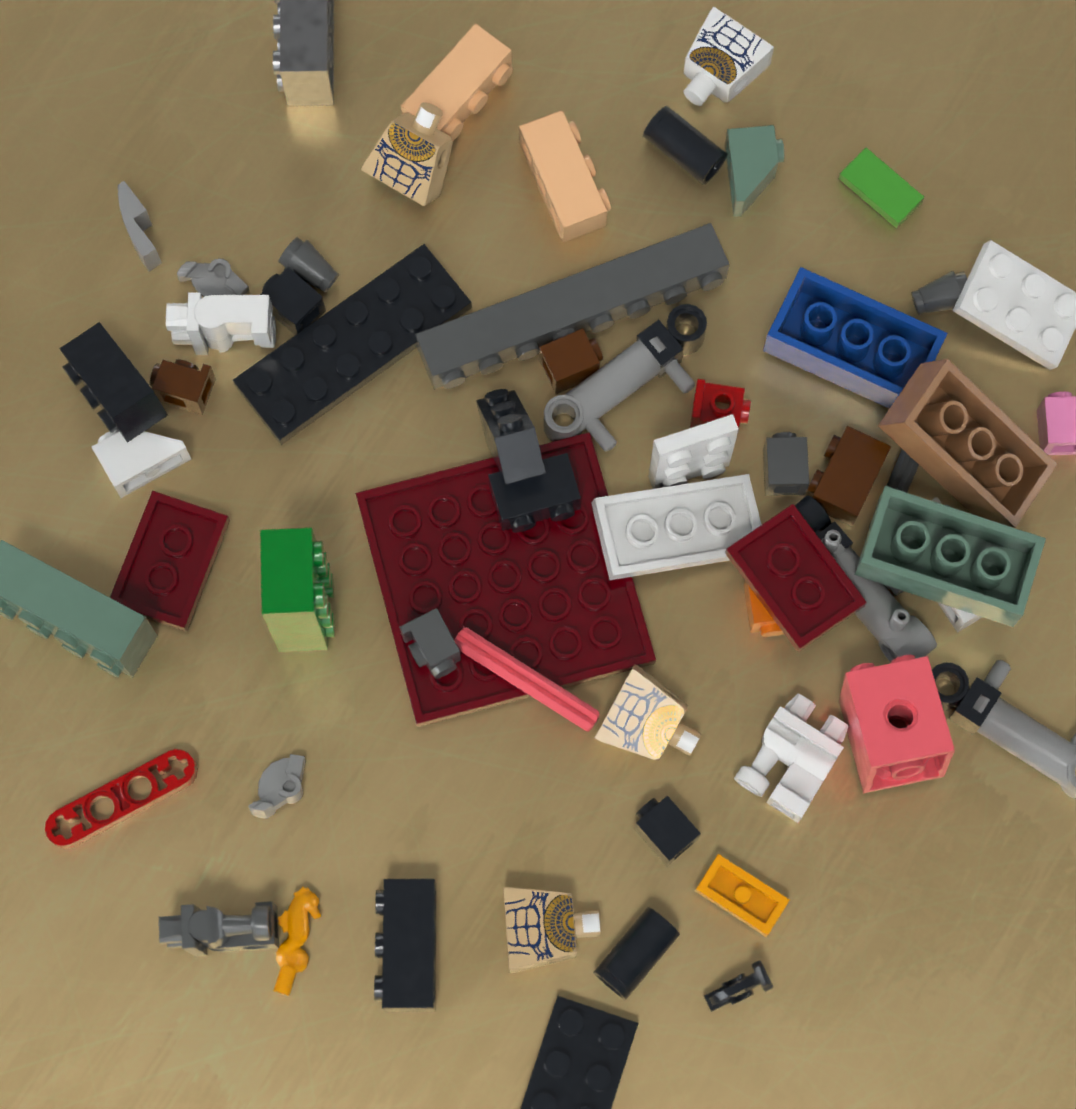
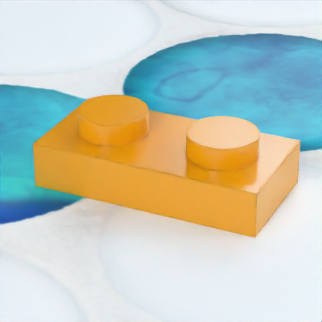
M719 854L695 890V892L765 937L769 935L790 901Z

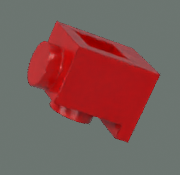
M697 379L690 428L732 414L738 429L740 423L748 424L751 400L743 399L745 388L706 383L704 379ZM715 402L729 404V407L727 409H719Z

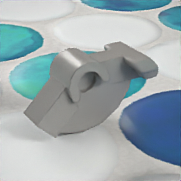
M215 259L211 263L185 262L177 272L178 280L181 282L192 281V285L198 293H201L202 297L209 295H245L249 291L248 285L231 270L230 264L224 259Z
M290 754L289 758L275 761L263 771L258 782V795L260 799L249 805L253 816L268 819L286 803L294 804L302 798L303 788L301 783L306 764L305 756Z

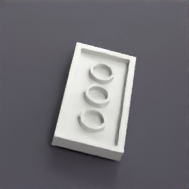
M749 474L594 498L591 503L609 580L730 561L725 554L726 549L762 525Z

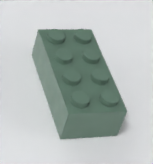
M885 486L878 499L854 575L1014 627L1024 614L1046 538Z
M3 540L0 541V615L10 620H13L15 615H17L21 621L27 624L26 627L35 634L45 639H48L52 634L55 639L63 643L61 646L72 654L83 658L88 653L92 659L98 662L97 666L107 673L119 677L121 672L133 678L158 636L146 617Z

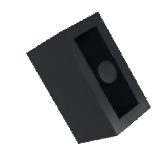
M567 453L543 459L545 474L505 484L500 471L488 474L489 488L502 531L512 529L514 533L523 532L535 527V522L548 518H551L554 522L566 520L574 516L575 511L580 510L581 496Z

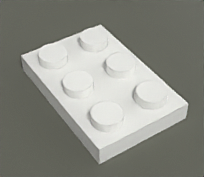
M990 240L983 244L954 306L953 312L1045 368L1052 370L1058 367L1076 328V292Z
M733 414L654 440L648 475L652 488L687 484L688 479L702 475L703 479H709L726 471L725 467H728L730 464L739 430Z

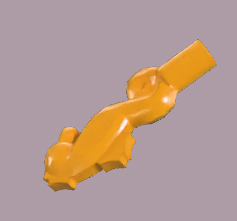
M302 887L299 891L293 893L294 899L291 901L288 910H285L277 918L279 921L278 925L282 928L283 933H288V938L279 946L276 953V961L280 966V971L273 991L286 996L290 995L296 974L305 970L309 963V955L300 948L309 936L308 912L313 919L321 917L318 909L319 898L308 887Z

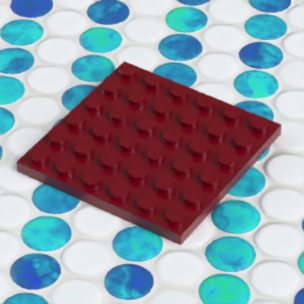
M590 432L539 445L542 459L564 453L568 454L581 496V508L575 511V515L571 518L557 522L552 521L551 518L535 522V527L523 532L514 533L512 529L505 531L501 529L488 480V474L499 472L493 457L355 493L417 727L531 697L461 651V660L455 663L457 668L441 678L435 679L426 665L419 668L408 647L414 641L404 642L400 626L436 608L454 640L458 633L464 627H467L562 688L630 671L634 665L645 667L656 664V657L633 578L609 580L591 504L594 498L608 496Z

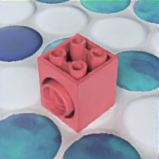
M903 655L893 659L890 664L875 666L873 663H864L851 668L850 672H846L839 704L844 722L849 726L847 734L863 793L945 777L955 749L928 656L915 658L914 655Z

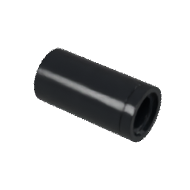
M664 106L655 114L643 133L645 139L703 185L716 175L728 155L668 106Z
M647 907L593 973L615 994L626 1000L680 936V933L663 916L652 908Z

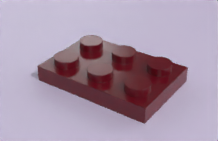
M152 491L110 598L145 616L147 619L187 632L230 522L229 516Z
M794 504L732 544L725 551L729 560L797 652L813 643L867 604L866 600Z

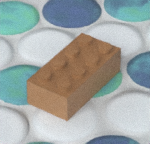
M949 359L921 363L878 425L884 433L971 514L1016 528L1057 466V463Z

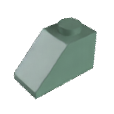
M774 125L727 129L725 152L728 154L726 161L733 217H741L775 178L778 163L784 162L783 140L776 139Z

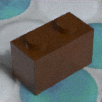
M847 426L842 437L833 436L824 454V457L831 460L825 472L816 470L807 491L813 494L812 498L823 507L828 516L853 527L891 446Z

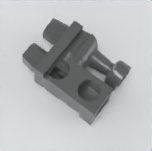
M273 901L255 902L251 915H225L215 907L207 906V910H201L194 904L181 905V915L159 917V942L167 944L168 948H182L194 956L207 955V948L217 952L279 948L277 905Z

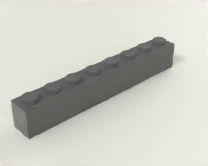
M709 223L415 334L417 349L434 389L442 386L445 389L454 388L464 383L466 377L479 372L482 375L491 374L501 369L503 363L516 358L520 361L533 358L539 354V347L582 328L585 332L592 330L593 333H598L610 328L614 321L628 316L630 319L641 317L647 314L651 307L664 302L666 305L678 303L687 297V293L702 289V291L715 289L724 282V279H727L730 264L712 224Z

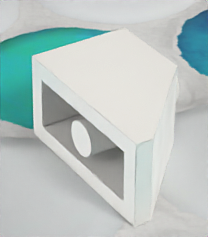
M117 429L113 433H105L99 438L97 444L91 446L120 498L191 460L182 441L145 431L127 443Z

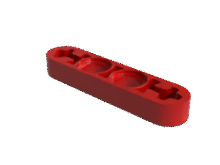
M174 749L167 751L54 811L49 815L45 823L47 838L54 845L64 849H70L82 844L190 786L197 777L198 768L196 762L184 750ZM177 759L181 764L188 762L189 766L183 769L185 776L178 779L175 775H170L162 779L167 787L161 790L158 780L151 771L158 769V773L162 776L172 770L171 762ZM138 778H146L152 785L150 795L143 800H135L131 798L129 793L131 783ZM100 798H109L114 803L113 814L105 820H97L92 815V806ZM82 808L84 817L92 824V827L86 830V826L81 822L71 828L72 836L66 839L61 834L56 836L55 832L60 829L59 821L65 819L69 823H73L81 819L76 811Z

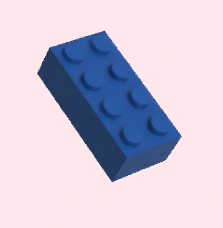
M800 267L767 334L763 351L890 409L919 365L935 361L948 333Z

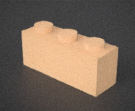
M475 23L401 105L402 115L410 113L416 116L421 103L435 105L443 112L437 129L451 136L454 140L461 132L466 118L471 113L477 114L486 104L490 91L496 85L502 86L510 77L513 71L512 50Z
M563 110L520 125V146L562 242L564 243L606 227L607 211L611 210L610 202L603 188L598 190L593 177H596V172L588 154L583 156L578 144L581 143V137L575 122L568 123Z

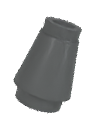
M298 237L288 245L278 261L285 267L284 270L289 267L306 283L322 290L324 293L331 288L339 276L308 240L303 242Z
M951 271L911 292L917 314L953 310L967 281L965 272L955 274L954 271Z

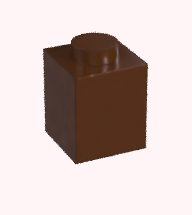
M583 328L539 347V361L555 394L580 384L599 370L600 361L603 360V355L597 341L594 338L589 340Z

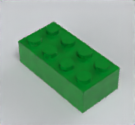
M312 528L260 530L262 616L278 651L328 650V638L335 637V617L331 611V603H328V598L334 597L333 573L330 571V563H327V554L324 552L323 541H316Z

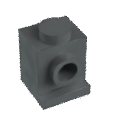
M437 608L400 626L404 642L414 641L408 647L419 668L426 665L435 679L441 678L457 668L455 663L461 660L460 651Z

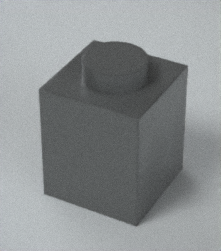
M780 432L774 434L772 438H766L763 448L765 496L805 495L809 486L807 437H797L792 432Z

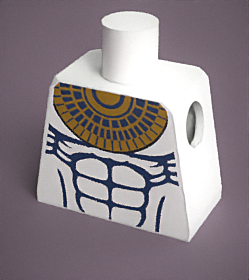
M713 7L685 59L684 74L692 80L683 91L685 97L698 106H701L711 93L723 102H730L768 68L771 63L774 46Z

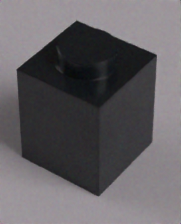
M289 267L280 275L274 274L264 284L260 294L269 295L273 307L272 316H275L294 335L315 322L326 312L323 297Z
M668 795L660 802L655 798L651 799L636 813L639 820L635 824V831L666 866H669L692 846L701 835L698 829Z

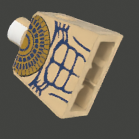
M421 103L416 116L405 113L393 119L366 159L361 170L422 206L437 199L442 191L453 145L451 136L437 129L443 114L442 110L430 103Z
M634 665L595 739L659 761L668 744L690 756L701 733L680 722L688 705L641 667Z
M513 887L503 888L509 973H516L574 958L577 955L576 938L600 936L599 911L573 912L571 893Z

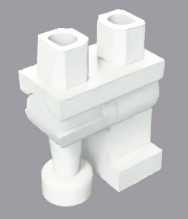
M188 292V303H167L166 328L168 331H171L173 344L192 345L196 355H208V347L219 350L220 353L226 352L236 341L254 340L255 345H259L262 348H275L276 320L275 316H272L273 307L269 295H209L202 298L201 293Z
M799 693L787 703L785 708L780 706L763 734L762 747L751 768L742 766L734 777V780L742 787L762 797L769 786V781L765 776L779 760L789 766L766 803L797 823L803 817L844 747L841 746V743L849 727L848 724L832 715L828 717L820 731L807 724L806 721L816 705Z

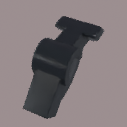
M760 960L752 963L754 973L747 977L742 973L738 977L723 983V987L704 995L711 1012L729 1003L733 1005L754 995L752 989L759 985L762 986L764 992L773 989V984Z

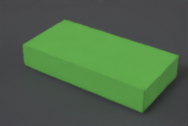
M865 148L839 175L840 181L896 229L924 200L922 194L868 148Z

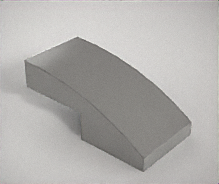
M123 181L118 184V200L122 218L138 256L150 272L162 263L155 246L143 232L151 227L152 223L145 207L126 182Z

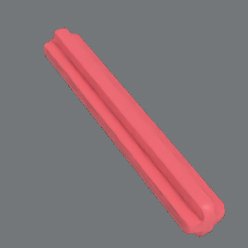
M464 627L456 636L454 641L459 651L583 730L590 731L597 723L600 716L597 709L474 631Z

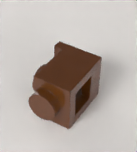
M177 359L175 363L162 360L161 364H155L149 384L161 403L203 415L216 378L209 365L203 364L201 371H199L196 365L185 360Z

